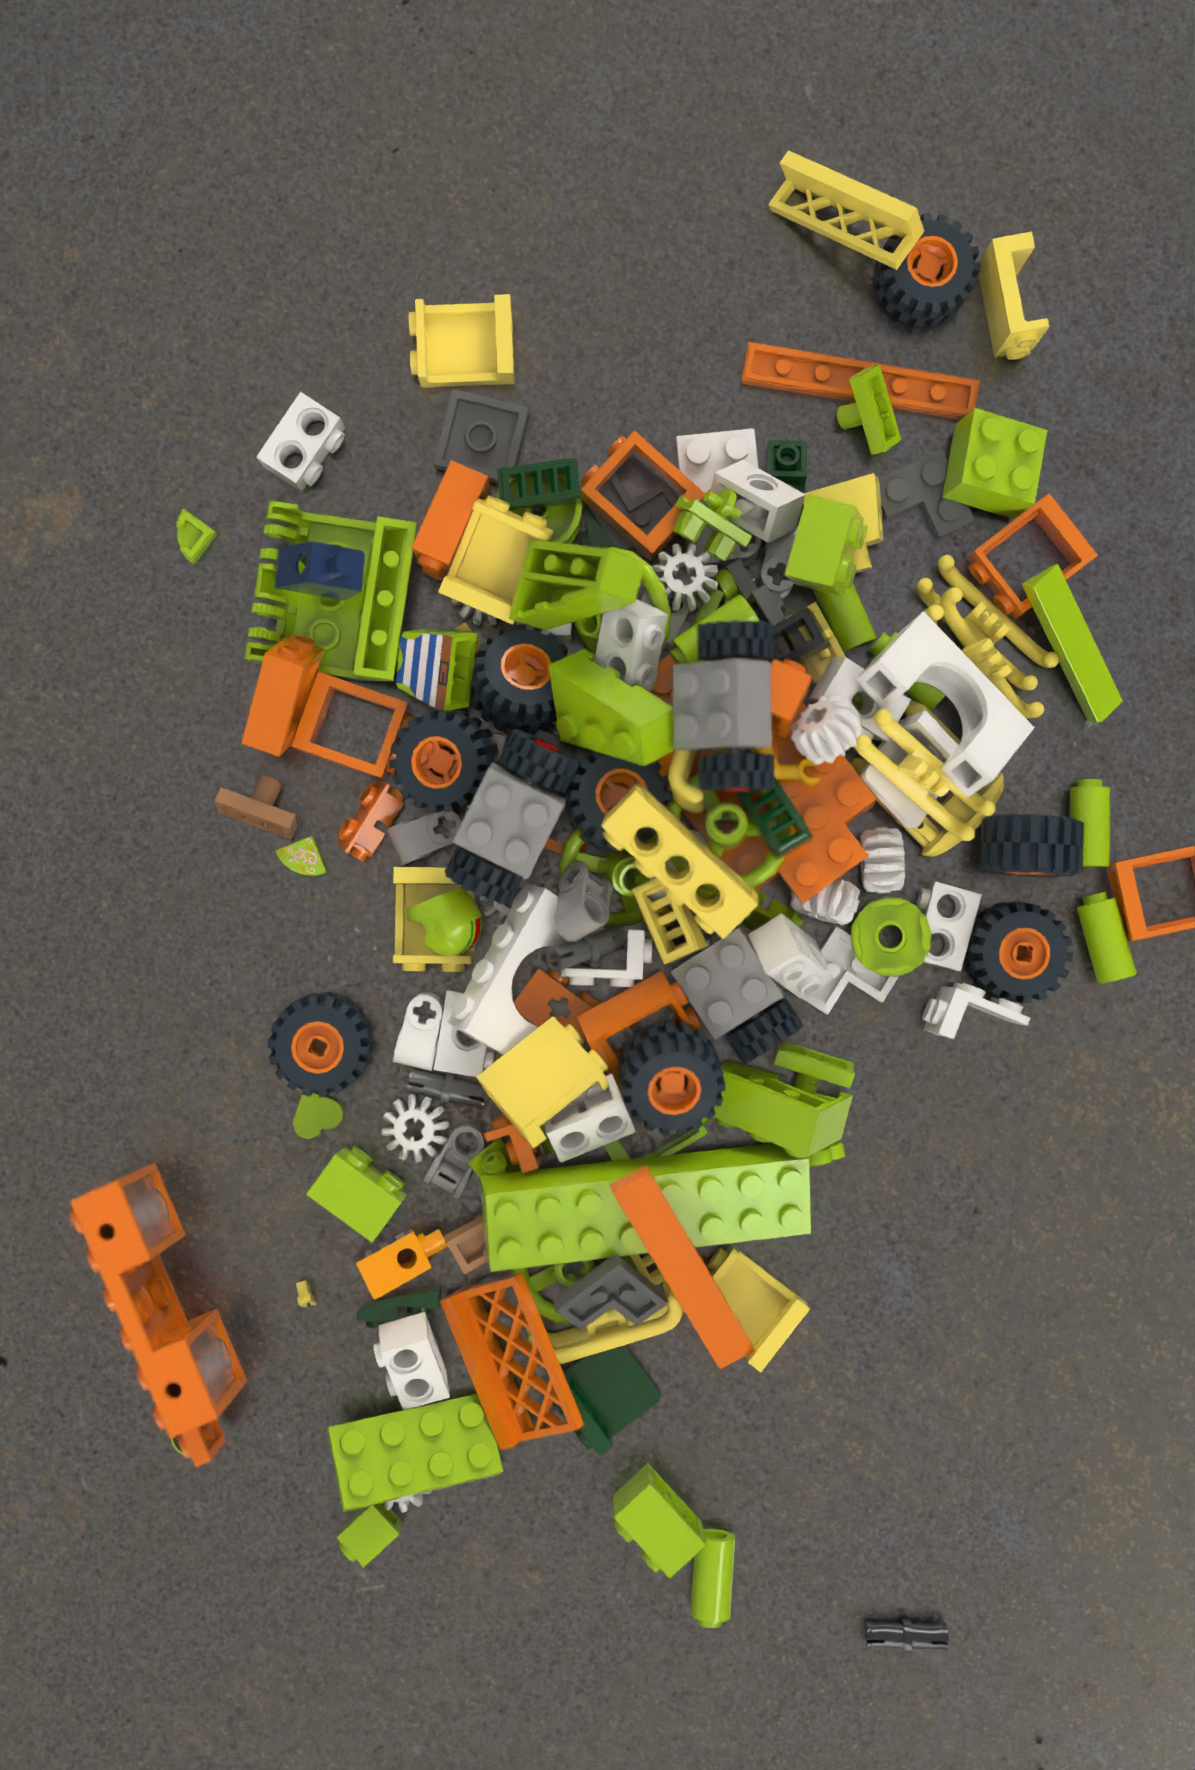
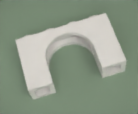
M924 611L904 627L855 679L882 709H885L906 692L914 682L930 684L942 691L952 701L962 721L963 735L959 746L940 769L967 797H970L994 780L1034 729L1033 725Z
M526 883L524 888L514 897L509 915L505 922L494 932L489 950L473 969L472 980L464 994L453 1004L452 1015L447 1022L501 1056L538 1028L526 1021L518 1013L513 1003L512 981L517 967L529 953L538 948L557 946L569 942L560 935L554 922L558 896L546 888ZM601 926L600 928L591 932V934L605 930L606 928ZM604 956L599 957L596 963L590 965L580 964L597 969Z

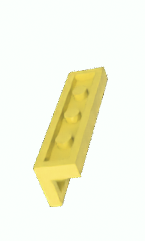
M789 150L780 161V166L786 180L768 204L772 212L896 270L923 234L924 228L916 207ZM795 189L807 194L808 202L793 207L785 204ZM829 206L838 208L839 217L826 221H821L816 217V210ZM862 220L870 223V232L857 236L848 233L847 225ZM897 235L903 238L893 254L880 248V239Z

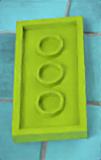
M477 1394L327 1428L343 1512L503 1473L497 1442Z

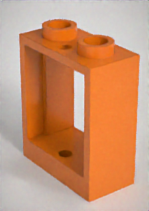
M634 430L627 439L624 436H620L607 451V455L610 457L600 468L594 465L580 481L583 485L581 488V499L645 557L652 561L677 534L673 532V528L681 511L673 506L652 531L646 535L602 496L598 490L626 459L636 451L683 493V497L689 501L696 499L704 504L703 496L705 493Z
M453 460L450 461L411 548L418 561L417 563L422 566L421 571L426 575L441 581L444 576L448 575L472 515L474 502L479 498L486 501L488 495H493L487 475Z
M1050 493L974 550L967 558L971 564L969 565V570L973 577L980 584L986 583L995 594L993 601L1006 616L1010 614L1014 620L1032 607L1029 598L1021 602L986 556L1033 519L1037 522L1070 564L1062 571L1065 580L1098 556Z
M293 634L291 637L286 636L264 654L241 744L278 757L292 745L314 680L319 671L325 648L314 645V640L309 637Z
M318 671L291 746L306 754L386 781L388 773L394 775L397 770L396 768L390 769L389 760L396 759V753L390 752L392 743L400 742V738L396 734L401 728L409 727L407 722L414 718L415 715L410 714L412 707L408 702ZM335 690L394 710L376 765L316 744Z
M1195 845L1110 863V867L1106 868L1112 897L1117 899L1128 941L1195 928V916L1146 926L1133 871L1135 868L1190 857L1195 879Z
M663 971L577 1016L588 1044L608 1067L606 1072L608 1075H613L619 1091L621 1086L618 1076L619 1057H624L622 1049L616 1050L609 1039L610 1036L667 1005L671 1007L677 1017L673 1021L674 1027H679L681 1022L690 1024L692 1032L697 1028L703 1027L692 1006L684 1009L683 1006L689 1002L678 982L676 981L670 985Z

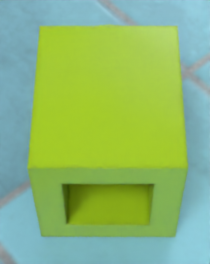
M385 1502L360 1508L341 1526L336 1537L340 1541L338 1545L342 1553L352 1562L357 1560L363 1568L400 1535L403 1522L391 1509L386 1511L384 1508Z

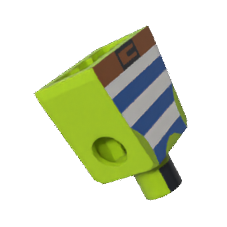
M432 628L404 631L400 637L396 663V684L398 688L439 711H451L469 707L477 633L473 631Z

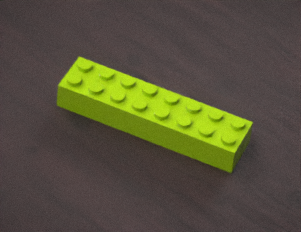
M771 1143L538 1169L525 1173L520 1171L480 1176L485 1252L490 1271L610 1258L615 1253L619 1256L649 1253L610 1187V1184L647 1165L695 1247L811 1234L809 1157L799 1158L791 1156L784 1151V1147Z

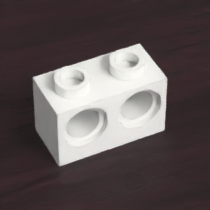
M300 391L257 455V459L265 469L302 492L307 484L312 486L319 478L323 470L321 463L329 452L333 454L340 447L345 437V433H343L345 427L340 417ZM314 421L325 423L324 430L319 435L310 436L306 434V428L310 423ZM299 453L303 455V460L298 467L293 469L284 467L285 459L290 454Z
M638 599L635 600V604L603 613L594 662L604 669L613 667L619 671V679L629 686L639 685L647 691H652L657 677V668L665 637L668 614Z
M931 882L928 884L927 889H921L916 906L928 919L932 934H939L945 943L944 950L940 955L933 956L928 953L923 963L961 972L982 894L939 882ZM944 895L949 896L955 904V911L949 918L941 916L937 910L938 900Z
M782 913L748 934L765 973L800 999L817 993L825 983L833 979L816 940Z
M612 1074L605 1076L610 1085L605 1090H602L595 1082L543 1124L560 1163L636 1132Z
M425 1312L378 1325L379 1343L374 1344L376 1360L380 1368L386 1366L388 1372L385 1373L389 1393L391 1396H398L403 1410L449 1398L447 1369Z

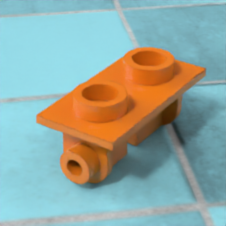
M377 779L375 784L371 783L364 789L359 799L360 808L353 818L349 817L345 820L338 832L340 840L336 845L349 853L353 846L354 848L350 854L363 862L367 856L372 857L385 836V833L374 827L376 821L379 820L390 827L404 806V803L401 802L404 798L401 792L392 787L387 793L391 785L380 779Z

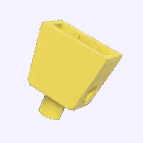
M872 473L804 493V505L807 494L856 506L864 518L863 524L867 525L868 528L862 549L855 548L852 564L856 565L855 573L871 569L872 565L867 546L883 542L881 496L878 477Z

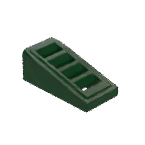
M577 458L497 469L499 499L510 504L508 510L581 504ZM558 474H566L567 491L559 492ZM550 475L551 493L543 494L542 476ZM534 476L535 495L527 496L526 477ZM510 478H518L519 498L511 499Z
M775 776L774 789H771V792L753 802L748 795L757 790L735 792L775 861L812 841L814 836ZM777 799L780 805L763 815L757 810L770 801ZM785 812L788 819L769 828L766 822ZM793 826L796 833L778 842L775 835Z

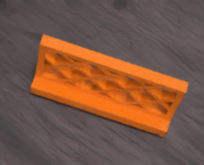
M522 1272L478 1285L476 1283L465 1285L439 1300L500 1450L512 1448L522 1441L575 1431L584 1426L582 1417ZM507 1287H513L519 1301L518 1307L504 1299ZM481 1297L492 1304L490 1314H488ZM500 1311L514 1319L511 1330L498 1321ZM522 1325L531 1331L534 1338L533 1345L519 1336ZM497 1335L507 1341L505 1352H503ZM516 1348L529 1357L527 1367L513 1359ZM537 1364H540L547 1370L550 1378L549 1383L535 1374ZM512 1372L523 1379L520 1390ZM531 1386L545 1395L542 1405L528 1396ZM553 1402L562 1407L567 1419L566 1421H562L550 1412ZM527 1410L538 1417L536 1427H534Z

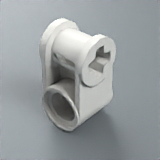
M422 992L410 1001L406 1010L403 1027H401L397 1039L393 1062L432 1071L436 1059L444 1010L443 1000L437 994ZM425 1001L431 1002L430 1009L436 1011V1015H431L427 1021L421 1019V1012L416 1010V1007H421Z

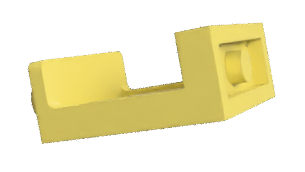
M1032 232L992 239L979 262L981 266L978 276L994 357L1007 355V359L1013 360L1028 356L1049 328L1047 318L1029 322L1025 321L1016 275L1019 274L1035 248Z
M510 294L494 295L495 303L425 305L423 299H415L416 312H409L410 336H417V351H410L411 374L418 375L421 388L515 384Z
M488 495L486 501L479 498L474 502L472 515L448 575L444 577L438 593L513 625L516 621L509 619L529 539L550 541L554 530L546 527L548 521L529 512H525L524 516L521 517L508 511L510 504Z
M394 867L393 883L396 884L395 954L393 955V963H402V971H426V963L442 964V972H465L466 964H475V945L467 952L456 956L437 954L431 951L423 942L426 936L423 924L418 921H408L406 909L462 887V885L455 884L451 881L452 879L446 876V873H444L446 868ZM465 890L476 902L474 892Z
M554 1016L476 1076L489 1098L533 1149L546 1139L540 1128L541 1125L595 1082L602 1090L610 1086L603 1073L608 1067L602 1058L593 1049L587 1053L581 1047L584 1041L578 1032L570 1024L563 1027Z
M731 1243L726 1250L720 1247L709 1260L707 1267L711 1269L712 1277L755 1349L754 1352L745 1356L748 1363L759 1372H762L808 1313L810 1307L806 1301Z

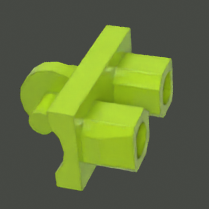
M724 488L718 494L708 490L704 494L703 500L710 504L709 508L696 499L689 501L683 496H680L674 505L681 513L677 518L673 532L690 542L696 543L704 527H707L713 532L703 550L718 560L725 562L737 545L746 547L752 538L751 535L725 519L728 516L736 521L741 515V510L734 506L737 498L736 493L729 488Z

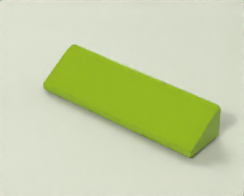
M1054 564L1022 583V586L1054 652L1059 656V663L1086 719L1098 724L1108 717L1123 700L1059 565Z

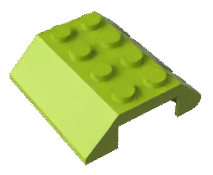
M276 501L268 502L266 520L279 524H265L264 534L270 538L289 542V546L305 542H319L363 551L365 559L362 589L360 593L348 600L274 588L276 565L260 563L254 598L275 605L253 603L251 613L260 617L277 620L276 632L269 631L263 627L249 628V638L269 644L247 642L244 660L262 665L264 654L286 636L291 637L293 634H298L314 640V645L325 648L319 672L336 678L356 681H394L413 558L411 548L416 538L417 522L377 516L375 523L303 512L297 504ZM273 548L261 549L260 559L277 564L278 550ZM301 560L299 561L298 566L300 573H302L305 569V566L303 565Z

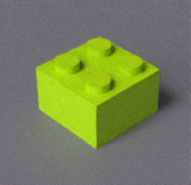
M974 408L955 424L942 498L1012 519L1016 518L1035 504L1047 430Z
M807 494L785 575L793 583L841 597L844 587L851 588L856 572V565L852 564L855 548L862 549L868 528L867 525L863 524L864 518L856 506Z
M345 1146L334 1155L306 1195L373 1243L409 1192L403 1189L405 1182L389 1170L382 1174L370 1165L373 1159L364 1151L355 1146L350 1150Z
M649 1463L643 1466L613 1494V1514L616 1520L613 1525L627 1542H630L632 1539L636 1541L644 1550L641 1553L642 1558L654 1572L657 1573L662 1570L670 1579L706 1545L702 1521Z

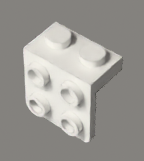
M926 710L898 721L905 730L943 763L959 746ZM890 737L887 741H882L878 747L897 766L908 755ZM868 762L861 772V779L906 828L914 829L919 827L927 813ZM929 792V794H930L932 797H934L935 799L938 798L937 795H934V794H932V793Z
M628 930L627 970L566 968L561 971V976L570 977V985H594L595 978H610V986L632 987L634 986V979H643V963H651L652 939H644L645 930Z
M957 982L954 983L953 987L941 986L936 999L931 998L928 1001L922 1016V1020L926 1021L923 1030L950 1039H954L967 1005L1015 1024L1028 1026L1030 1018L1021 1014L1023 1007L1016 1003L991 997L990 1001L983 999L986 993L984 990L966 983L960 984Z

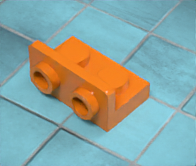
M504 1114L495 1117V1120L491 1121L492 1126L484 1133L486 1142L509 1134L510 1141L506 1142V1147L512 1164H520L522 1173L538 1168L544 1159L540 1145L533 1149Z

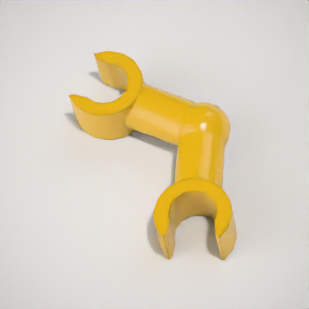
M771 732V744H772L773 735H772V732ZM772 747L749 749L757 754L774 755V776L777 781L799 780L803 785L810 787L816 786L821 781L820 778H808L804 774L803 769L805 767L818 766L812 760L806 758L800 764H779Z

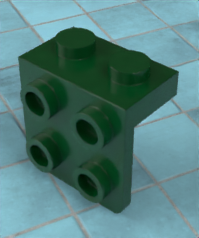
M626 1345L581 1358L563 1372L584 1422V1426L574 1432L587 1450L593 1447L599 1456L613 1447L614 1435L656 1405L661 1398L660 1391ZM553 1402L557 1411L565 1417L562 1407Z

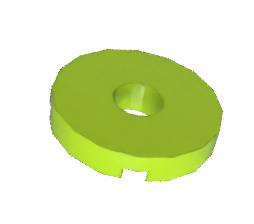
M884 897L870 902L863 908L852 924L851 944L855 956L866 969L880 976L899 977L913 972L924 962L931 949L932 932L928 919L916 905L903 898ZM888 926H896L902 932V941L895 948H886L880 941L882 930Z

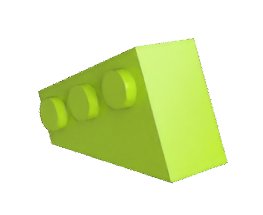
M529 539L509 619L542 630H548L635 604L645 562L605 548Z
M582 649L549 665L557 717V730L561 741L643 766L675 751L674 708L641 686L631 687L620 680L619 671L613 667L604 669L592 661L593 654L586 649Z
M729 1061L721 1065L725 1080V1091H722L723 1101L721 1106H714L716 1114L713 1116L715 1122L719 1125L742 1129L749 1132V1136L752 1139L764 1143H775L784 1147V1151L787 1154L799 1158L809 1157L842 1139L853 1095L840 1092L839 1098H834L814 1092L816 1084L803 1082L801 1089L778 1081L780 1074L735 1061Z

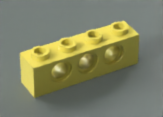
M639 782L604 817L601 827L606 830L603 835L607 841L620 851L625 848L636 858L634 860L635 866L648 878L657 877L666 886L664 891L678 906L686 904L696 913L694 916L695 921L707 933L712 934L715 931L724 939L758 905V893ZM642 827H651L657 831L659 838L653 843H643L638 839L636 831ZM680 855L688 860L689 866L683 871H674L668 867L666 861L671 856ZM709 883L719 889V894L712 899H705L696 890L702 884Z

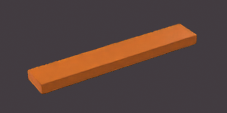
M748 342L741 384L855 403L849 378L867 367L879 365L880 363ZM880 364L892 409L961 420L976 407L980 380Z
M647 1165L610 1184L612 1193L719 1369L721 1370L754 1352L755 1349Z

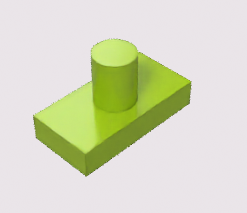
M879 364L867 367L849 378L856 402L840 406L837 410V419L842 429L863 425L871 455L886 452L901 441Z
M788 1041L781 1042L773 1051L774 1065L798 1072L793 1085L802 1089L803 1082L816 1084L814 1092H817L820 1080H824L849 1089L851 1088L855 1076L854 1065L851 1061Z

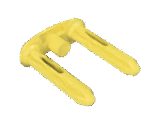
M913 700L909 702L904 711L906 718L926 710L931 717L937 720L944 731L958 745L960 744L961 740L924 704ZM856 757L850 761V764L861 778V772L868 761ZM999 772L994 780L977 791L981 796L992 801L994 805L1004 789L1003 774ZM873 793L877 798L876 801L923 846L921 853L923 856L935 857L963 841L946 829L939 830L926 816L918 828H906ZM953 793L941 803L954 816L971 826L974 830L982 823V819L987 817L970 808Z

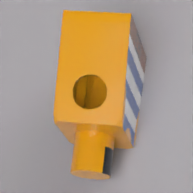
M438 1226L418 1236L410 1228L353 1258L375 1300L432 1268L427 1258L448 1246ZM406 1248L411 1249L413 1252L412 1259L404 1264L398 1263V1253Z

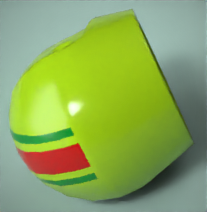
M461 887L406 909L408 921H418L425 927L426 936L423 939L424 944L431 951L440 955L456 956L467 952L478 942L482 933V912L475 900Z

